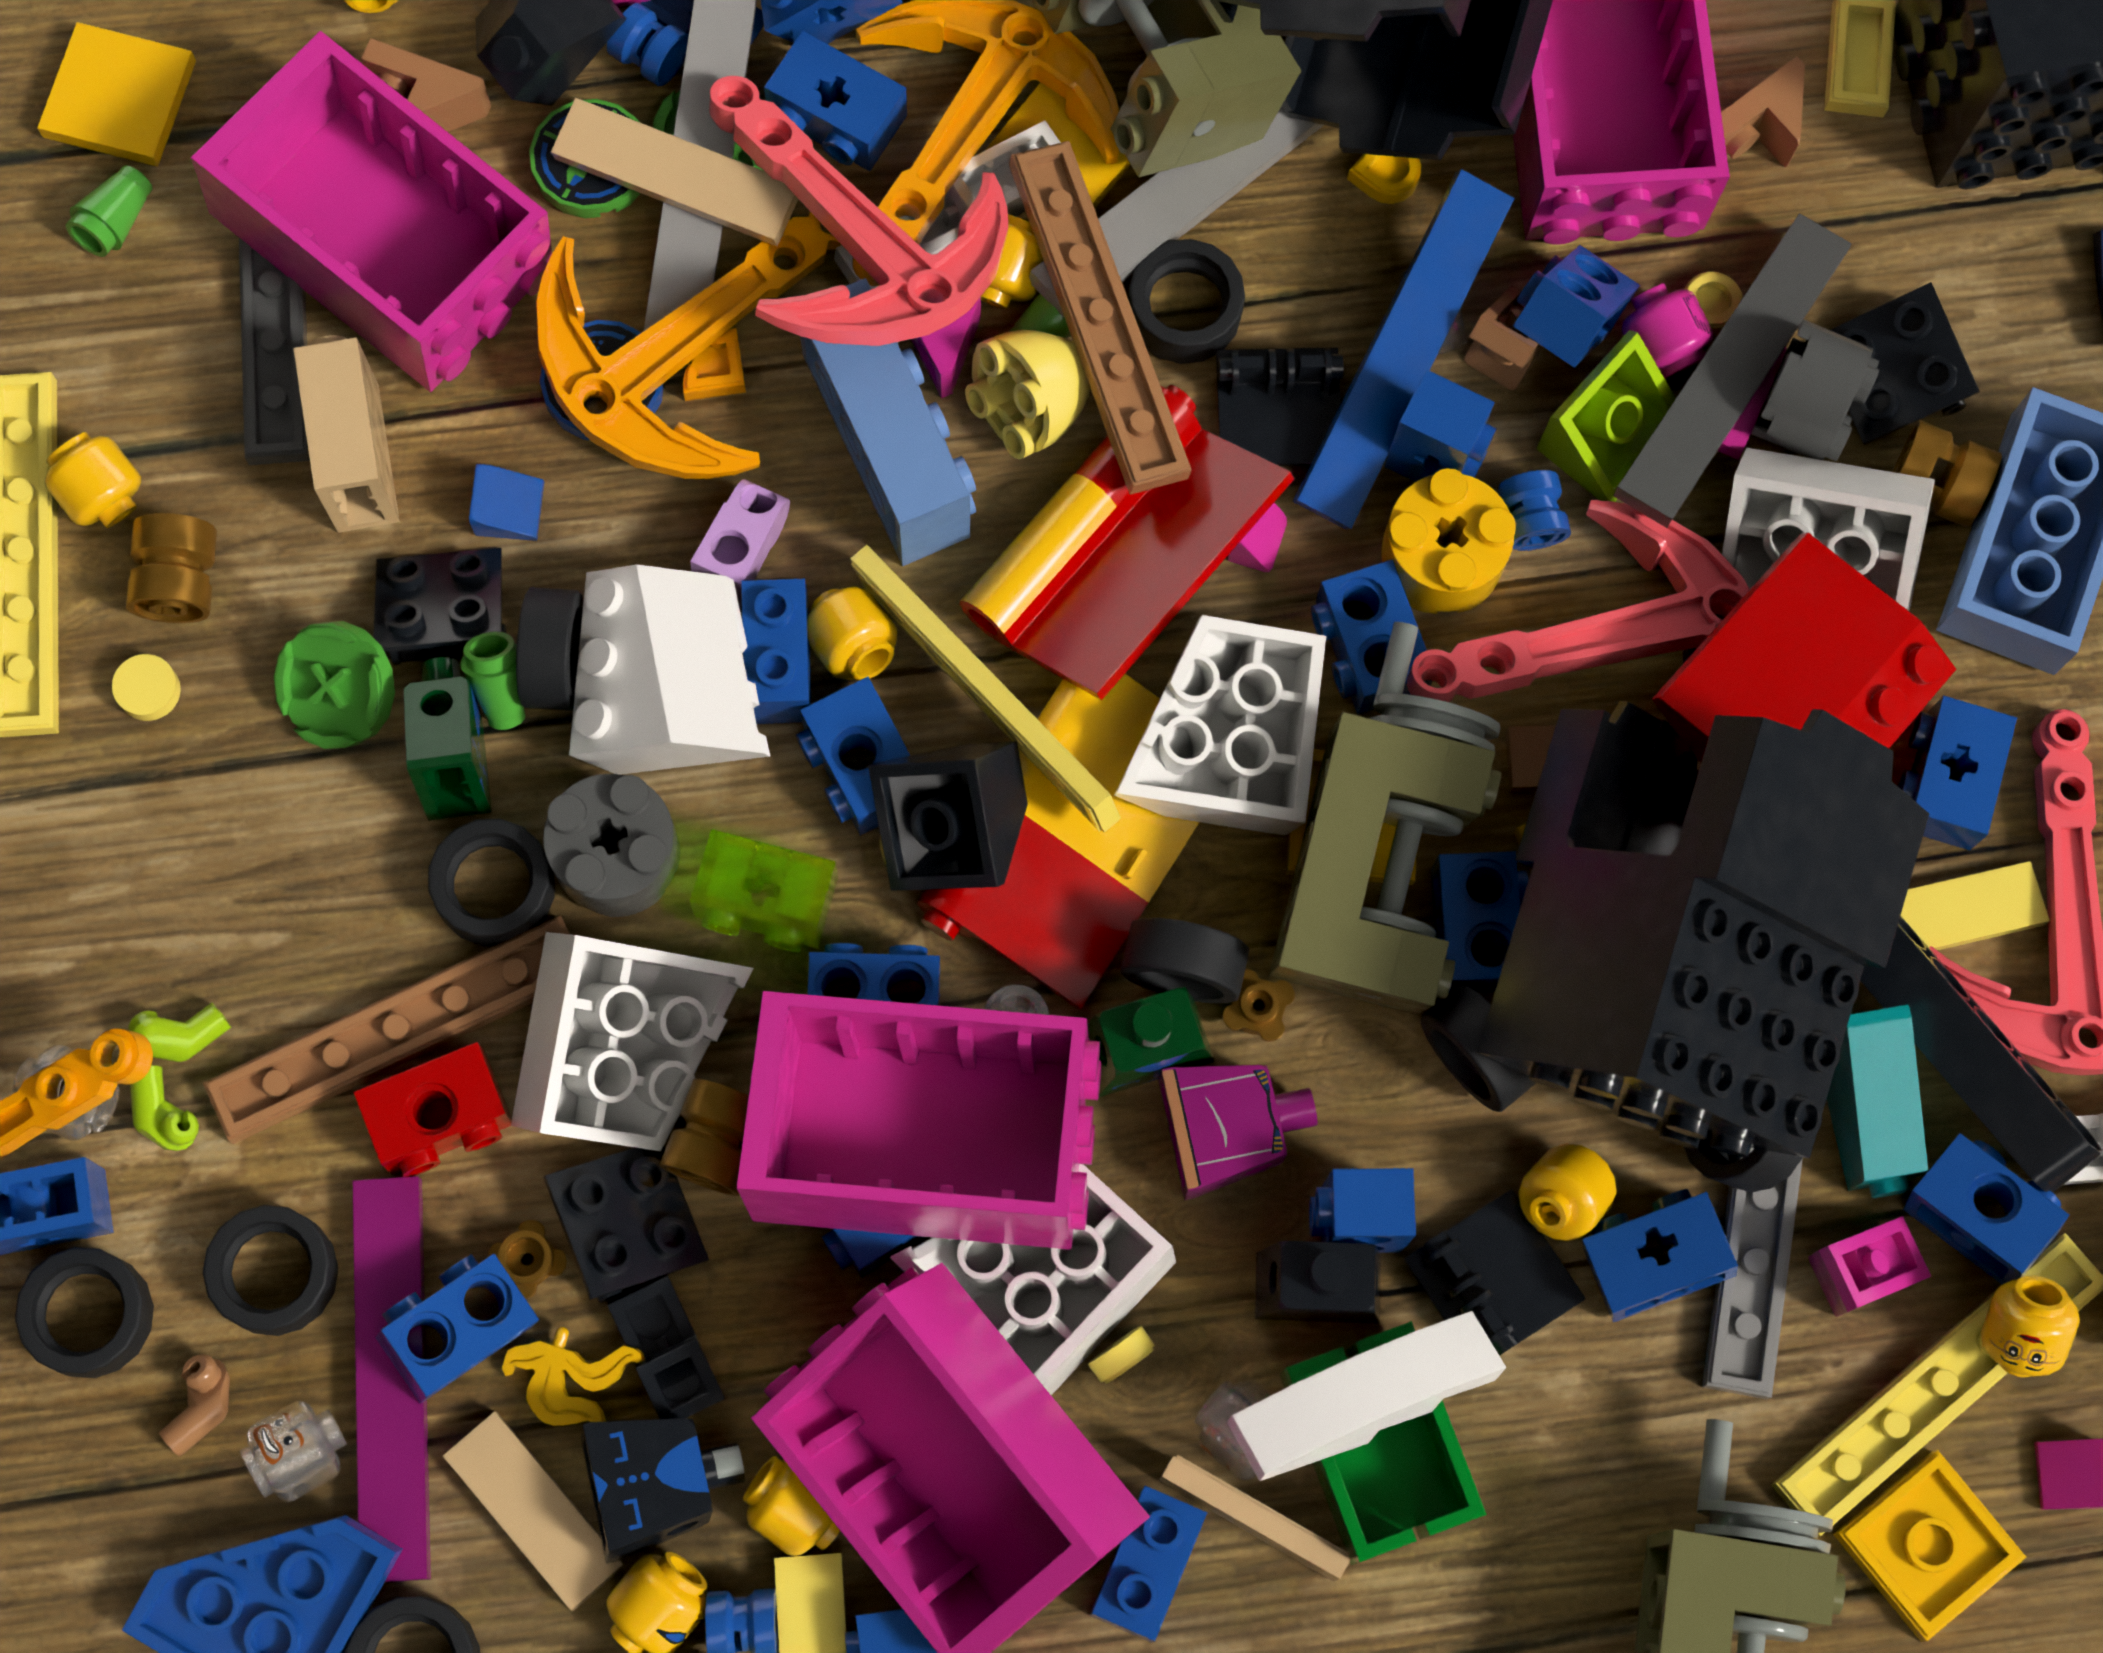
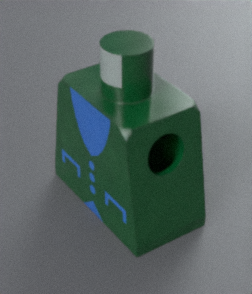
M448 657L429 659L421 666L422 682L409 683L403 689L406 764L411 781L428 821L492 813L483 721L471 683L468 678L461 677L460 664L457 660Z
M1186 987L1175 988L1095 1014L1087 1024L1089 1040L1100 1041L1099 1061H1101L1099 1098L1158 1080L1161 1069L1200 1067L1215 1061L1195 1000ZM1102 1043H1103L1104 1048H1105V1051H1106L1107 1059H1106V1057H1105V1055H1104V1051H1103V1048H1102Z

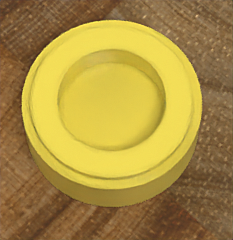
M1719 272L1700 273L1694 276L1684 288L1695 294L1713 330L1714 336L1719 335L1743 299L1742 292L1737 283L1727 275Z
M140 654L124 661L113 676L112 693L116 702L129 716L137 720L152 721L166 716L176 706L180 697L181 687L177 674L165 660L155 655Z
M1141 1325L1108 1346L1087 1364L1100 1383L1104 1382L1107 1384L1147 1357L1154 1350L1155 1344Z

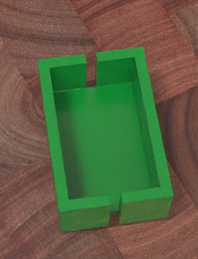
M1412 1321L1356 1341L1347 1349L1349 1357L1352 1358L1414 1332L1415 1328ZM1340 1347L1286 1367L1280 1374L1284 1389L1347 1360L1344 1348ZM1443 1400L1428 1414L1379 1430L1368 1444L1313 1463L1346 1552L1350 1553L1351 1565L1416 1542L1417 1539L1413 1532V1527H1415L1419 1540L1487 1515Z

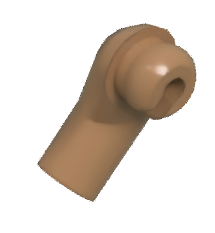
M207 1354L195 1355L185 1363L181 1377L187 1383V1408L159 1431L164 1442L179 1457L223 1422L228 1413L230 1376L225 1365L220 1360L213 1359Z

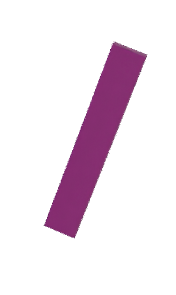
M419 1176L352 1180L358 1523L403 1548L384 1583L431 1580L427 1400L421 1404L419 1403L375 1338L380 1330L388 1325L382 1316L388 1309L414 1292L418 1294L422 1302L425 1300L422 1179ZM425 1325L416 1326L409 1330L407 1337L408 1346L415 1356L426 1359Z

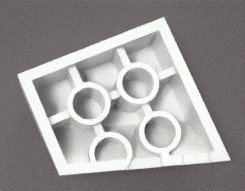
M1746 448L1734 475L1722 555L1743 576L1749 589H1751L1800 534L1808 532L1910 612L1935 479Z
M637 564L586 572L569 750L570 756L614 774H630L770 757L767 738L765 735L758 733L753 708L760 704L755 683L747 680L742 653L748 646L733 579L724 575Z
M1202 615L1197 621L1114 796L1165 817L1286 836L1305 824L1326 636Z
M546 932L511 1126L538 1133L661 1151L680 1115L693 1079H696L694 1074L710 1042H717L727 1022V1019L723 1018L737 989L744 988L754 968L578 935Z
M1083 1164L1079 1165V1172L1087 1173L1086 1190H1089L1087 1223L1085 1230L1073 1229L1071 1250L931 1238L914 1248L909 1246L890 1257L903 1273L909 1268L914 1267L919 1275L943 1263L1050 1395L1063 1384L1176 1263L1173 1246Z

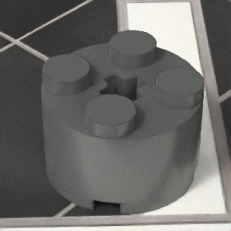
M1803 319L1799 325L1797 336L1806 340L1803 342L1792 338L1765 400L1767 404L1762 412V418H1757L1751 434L1806 458L1823 460L1824 457L1837 461L1852 430L1850 426L1852 417L1847 415L1852 401L1864 404L1879 373V369H1877L1879 360L1871 357L1873 348Z
M600 774L575 783L551 802L544 828V849L547 860L567 896L583 907L608 917L633 915L657 903L666 892L665 889L672 881L675 872H677L680 862V843L667 806L651 787L637 776ZM618 837L620 840V851L608 855L605 849L606 840Z

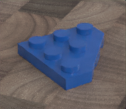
M343 1515L167 1565L154 1571L122 1631L158 1653H345L355 1627L367 1615L403 1548L347 1515Z

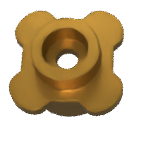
M1247 969L1244 973L1239 998L1224 1009L1222 1015L1223 1022L1232 1031L1242 1030L1251 1035H1260L1261 1039L1266 1042L1276 1041L1285 1031L1282 1018L1286 1006L1292 1004L1295 999V991L1292 985L1285 980L1273 983L1260 979L1255 971ZM1256 1000L1263 1001L1265 1004L1264 1010L1256 1011L1253 1008V1002Z
M536 1220L522 1222L517 1232L509 1235L503 1243L492 1245L488 1252V1257L492 1254L496 1255L525 1299L532 1298L536 1294L537 1286L548 1277L562 1275L567 1267L566 1254L562 1250L554 1249L545 1238L546 1229L544 1225ZM530 1253L534 1257L533 1263L528 1266L523 1265L521 1261L523 1255Z

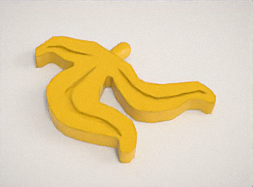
M559 1327L556 1330L552 1343L542 1340L514 1346L507 1350L502 1365L504 1375H512L516 1367L525 1370L534 1369L535 1374L527 1387L526 1401L541 1421L552 1426H564L585 1421L606 1422L604 1412L596 1401L584 1397L569 1396L566 1390L565 1371L581 1387L596 1392L607 1389L617 1382L628 1364L645 1361L644 1353L641 1350L629 1345H623L600 1361L594 1363L586 1362L578 1352L565 1348L569 1336V1331L565 1327Z

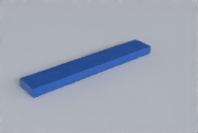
M1462 169L1455 172L1292 502L1345 530L1352 529L1390 452L1399 421L1426 369L1430 371L1515 198Z

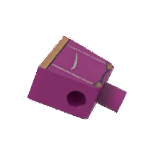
M1266 1065L1171 1067L1161 1069L1158 1083L1184 1201L1197 1198L1282 1164L1287 1156L1283 1133L1318 1125L1316 1107L1310 1088L1274 1095L1269 1070Z

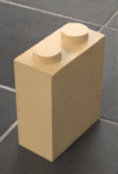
M338 335L323 336L313 340L308 346L293 348L314 490L337 532L400 522L379 385L357 337L347 339Z

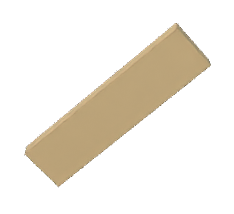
M576 97L551 150L555 160L777 247L798 201V198L783 182L772 179L763 170Z

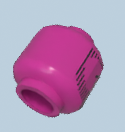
M1663 283L1631 300L1636 311L1626 317L1622 324V332L1624 335L1629 330L1638 332L1664 379L1673 377L1701 362L1706 354L1705 348L1713 341L1714 334L1692 291L1680 289L1669 293Z

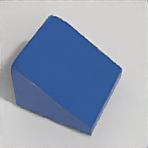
M476 464L469 522L475 536L537 541L544 480L492 465Z

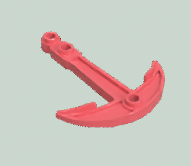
M726 76L718 79L710 89L709 113L716 125L725 132L733 133L734 141L754 160L755 164L763 169L772 179L783 182L880 285L852 298H849L850 292L848 288L844 285H839L807 295L779 299H759L755 316L785 331L825 343L882 346L927 336L950 325L970 311L996 278L1007 238L1008 210L1003 190L994 173H982L980 190L976 199L960 220L957 239L938 254H930L813 149L812 140L774 102L761 100L759 98V90L752 81L741 76Z
M1591 500L1586 515L1619 540L1646 571L1650 572L1656 569L1659 564L1677 593L1529 633L1514 630L1461 642L1456 645L1451 653L1438 649L1424 651L1415 658L1407 678V686L1411 695L1446 702L1452 701L1457 694L1473 699L1529 686L1536 678L1698 648L1722 621L1715 614L1726 617L1750 589L1743 576L1708 540L1676 521L1672 520L1668 528L1627 504ZM1483 667H1492L1499 672V674H1492L1486 671ZM1424 680L1435 681L1441 688L1431 687Z
M2058 709L2048 713L2037 724L2032 734L2033 747L2042 759L2034 769L2038 830L2045 838L2047 913L2050 919L2048 922L2051 1006L2009 1000L2011 988L1974 974L1945 957L1934 947L1930 946L1929 948L2031 1065L2054 1073L2098 1075L2103 1074V930L2091 834L2097 824L2092 763L2082 753L2089 742L2090 733L2085 720L2079 714L2067 709ZM2062 724L2068 727L2074 734V740L2062 739L2057 734L2056 725ZM2068 784L2077 791L2079 799L2071 801L2065 798L2061 793L2060 785ZM2080 1029H2088L2096 1036V1048H2088L2081 1043L2079 1039Z

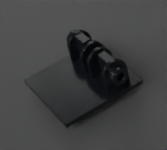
M1932 282L1830 329L1835 333L1873 348L1871 357L1879 360L1877 366L1879 373L1864 404L1852 401L1849 408L1851 417L1864 445L1940 410L1943 416L1955 414L1966 407L1964 399L1980 392Z
M1338 348L1216 350L1219 437L1278 466L1311 465L1341 404L1340 379H1343L1344 362L1343 355L1338 354Z
M502 548L380 558L376 560L373 638L382 646L388 660L391 659L393 665H401V662L427 660L426 648H428L430 659L439 657V647L446 646L449 658L457 660L458 645H462V649H464L465 644L470 639L487 632L507 633L505 624H502Z
M663 1146L661 1151L643 1148L629 1149L543 1177L590 1300L597 1298L599 1303L612 1300L622 1295L625 1288L709 1260L677 1176L664 1170L659 1165L666 1149L665 1146Z
M1513 1189L1507 1191L1449 1230L1436 1235L1427 1241L1424 1246L1404 1258V1261L1443 1320L1445 1321L1473 1311L1499 1356L1586 1300L1544 1235L1525 1217L1520 1207V1200Z

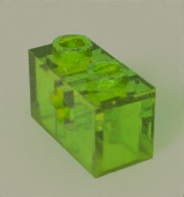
M711 829L690 904L695 917L703 918L701 925L711 931L730 936H738L740 928L764 934L763 941L766 944L791 952H800L802 944L818 948L839 877L836 861ZM764 884L772 885L776 898L766 897L763 906H755L750 892L760 893Z

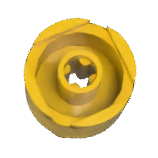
M1442 469L1434 475L1418 480L1409 486L1398 498L1383 535L1381 547L1382 562L1393 559L1410 607L1431 614H1437L1438 611H1458L1457 613L1468 611L1487 599L1498 584L1513 549L1516 522L1503 499L1489 485L1479 479L1464 475L1456 469ZM1446 540L1451 542L1446 548L1441 547L1437 543V541L1444 542Z

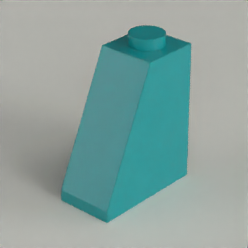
M1909 1004L1850 1014L1841 1046L1840 1059L1835 1068L1827 1096L1828 1108L1848 1191L1869 1188L1871 1198L1892 1196L1910 1191L1909 1181L1928 1171L1913 1023Z

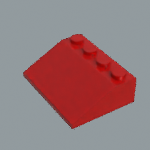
M1807 532L1800 534L1652 700L1700 763L1703 759L1715 715L1764 717L1801 730L1812 709H1823L1883 746L1890 748L1957 669L1921 620Z

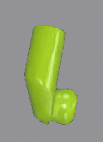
M213 1002L186 1022L161 1018L157 1016L155 1011L147 1010L136 1014L128 1026L129 1031L138 1032L148 1039L152 1047L153 1058L174 1062L189 1060L232 1028Z
M151 1065L149 1072L143 1079L137 1083L130 1084L133 1126L138 1133L164 1150H184L192 1145L198 1134V1120L190 1111L186 1110L184 1112L165 1100L162 1067Z

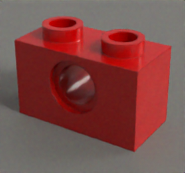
M478 1042L353 1092L380 1164L391 1174L401 1171L403 1177L415 1176L433 1169L441 1163L439 1155L463 1146L466 1152H471L496 1143L502 1138L500 1130L511 1126L512 1121L487 1053ZM441 1099L452 1103L451 1118L443 1127L433 1130L423 1128L421 1117L428 1104Z

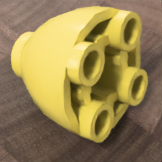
M1017 330L997 335L977 344L972 360L973 383L966 386L965 396L972 413L980 419L986 418L995 433L1003 441L1009 454L1016 459H1022L1052 445L1068 432L1083 410L1091 388L1073 341L1042 331Z

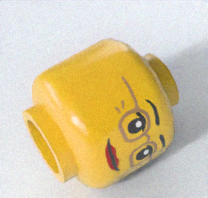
M2030 1275L2010 1280L2000 1285L1992 1297L1981 1330L1982 1345L1989 1356L2009 1374L2017 1377L2050 1375L2060 1370L2068 1358L2080 1324L2078 1308L2062 1286L2046 1277Z

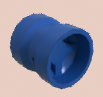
M634 3L623 12L627 19L608 40L607 52L622 64L633 63L640 67V72L645 79L656 86H663L676 75L683 65L689 34L675 25H662L658 22L654 11L641 3Z
M1551 470L1529 471L1512 476L1499 484L1497 488L1499 496L1507 505L1516 522L1514 550L1531 551L1543 549L1561 543L1570 537L1571 529L1568 515L1561 511L1557 504L1562 494L1557 472Z
M775 1588L754 1589L748 1597H734L729 1591H707L705 1612L707 1653H778Z

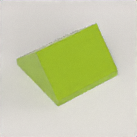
M1629 330L1554 412L1536 448L1601 501L1616 502L1617 498L1613 495L1618 485L1676 399L1638 332Z

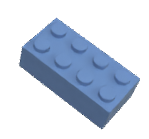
M866 278L846 286L850 292L849 298L871 290ZM800 336L803 357L902 566L970 538V515L976 513V506L971 493L976 491V485L965 459L962 456L953 459L949 452L945 439L950 437V431L939 405L936 402L927 405L919 387V385L924 383V377L913 351L910 348L901 351L898 342L882 346L833 344Z
M2033 387L2013 411L2008 421L1998 450L2002 454L1999 469L1991 489L1974 519L1936 631L2055 675L2078 653L2103 579V413Z

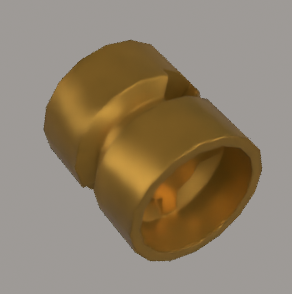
M1919 420L1909 434L1892 472L1929 478L1938 457L1949 461L1938 486L1934 485L1931 503H1933L1935 515L1967 528L1976 518L1991 489L2000 466L2002 454L1971 440H1968L1961 446L1955 445L1951 432Z
M174 513L147 514L135 518L132 528L130 557L140 566L130 571L127 584L126 609L138 617L165 623H193L207 619L211 610L212 586L209 583L210 576L203 571L212 568L215 562L217 530L214 525L196 517Z
M693 1079L680 1112L687 1125L684 1129L672 1132L660 1161V1167L682 1179L707 1189L731 1196H739L737 1181L749 1095L715 1082Z

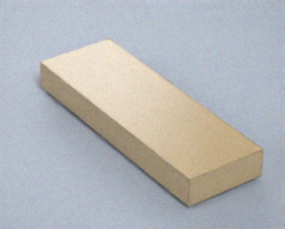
M494 1411L443 1455L445 1460L571 1611L577 1609L625 1566L621 1560L606 1564L599 1533L497 1412Z
M1179 1455L1173 1456L1159 1479L1161 1483L1333 1582L1341 1579L1351 1560L1349 1557L1350 1553Z

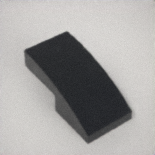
M668 1275L661 1276L607 1302V1306L625 1344L638 1348L644 1353L645 1361L635 1363L636 1370L659 1419L687 1418L725 1399Z

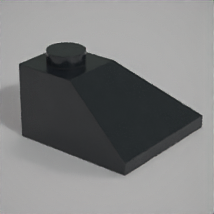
M490 0L475 18L477 57L512 100L553 106L627 18L612 0Z
M1017 741L959 745L876 762L868 766L891 891L999 887L1005 883L1028 805Z

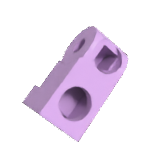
M742 479L735 487L727 503H723L691 559V571L724 575L733 579L739 608L742 611L741 581L755 580L770 549L776 543L784 527L790 508V500L753 482Z

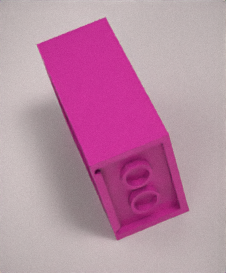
M1553 0L1517 130L1513 135L1525 240L1543 239L1545 243L1560 245L1570 243L1579 237L1603 236L1610 241H1623L1631 239L1639 233L1663 232L1668 237H1684L1705 228L1730 178L1706 0Z
M321 30L191 157L209 214L251 246V248L288 278L290 277L304 291L430 393L444 379L452 381L464 370L470 360V352L485 336L493 338L503 330L511 318L512 308L526 294L533 296L538 293L542 275L552 254L548 212Z
M763 991L737 1190L753 1222L1071 1250L1073 1229L1085 1230L1089 1200V1190H1086L1087 1173L1079 1172V1165H1092L1095 1140V1125H1093L1094 1108L1093 1106H1085L1086 1100L1098 1101L1101 1079V1061H1099L1100 1041L1089 1040L1087 1018Z
M940 1263L920 1275L914 1267H911L888 1286L885 1283H881L867 1293L852 1308L857 1315L843 1328L840 1324L834 1326L809 1347L808 1352L812 1358L800 1368L796 1365L792 1366L771 1382L764 1390L770 1401L751 1419L937 1653H991L1150 1518V1516L947 1267Z

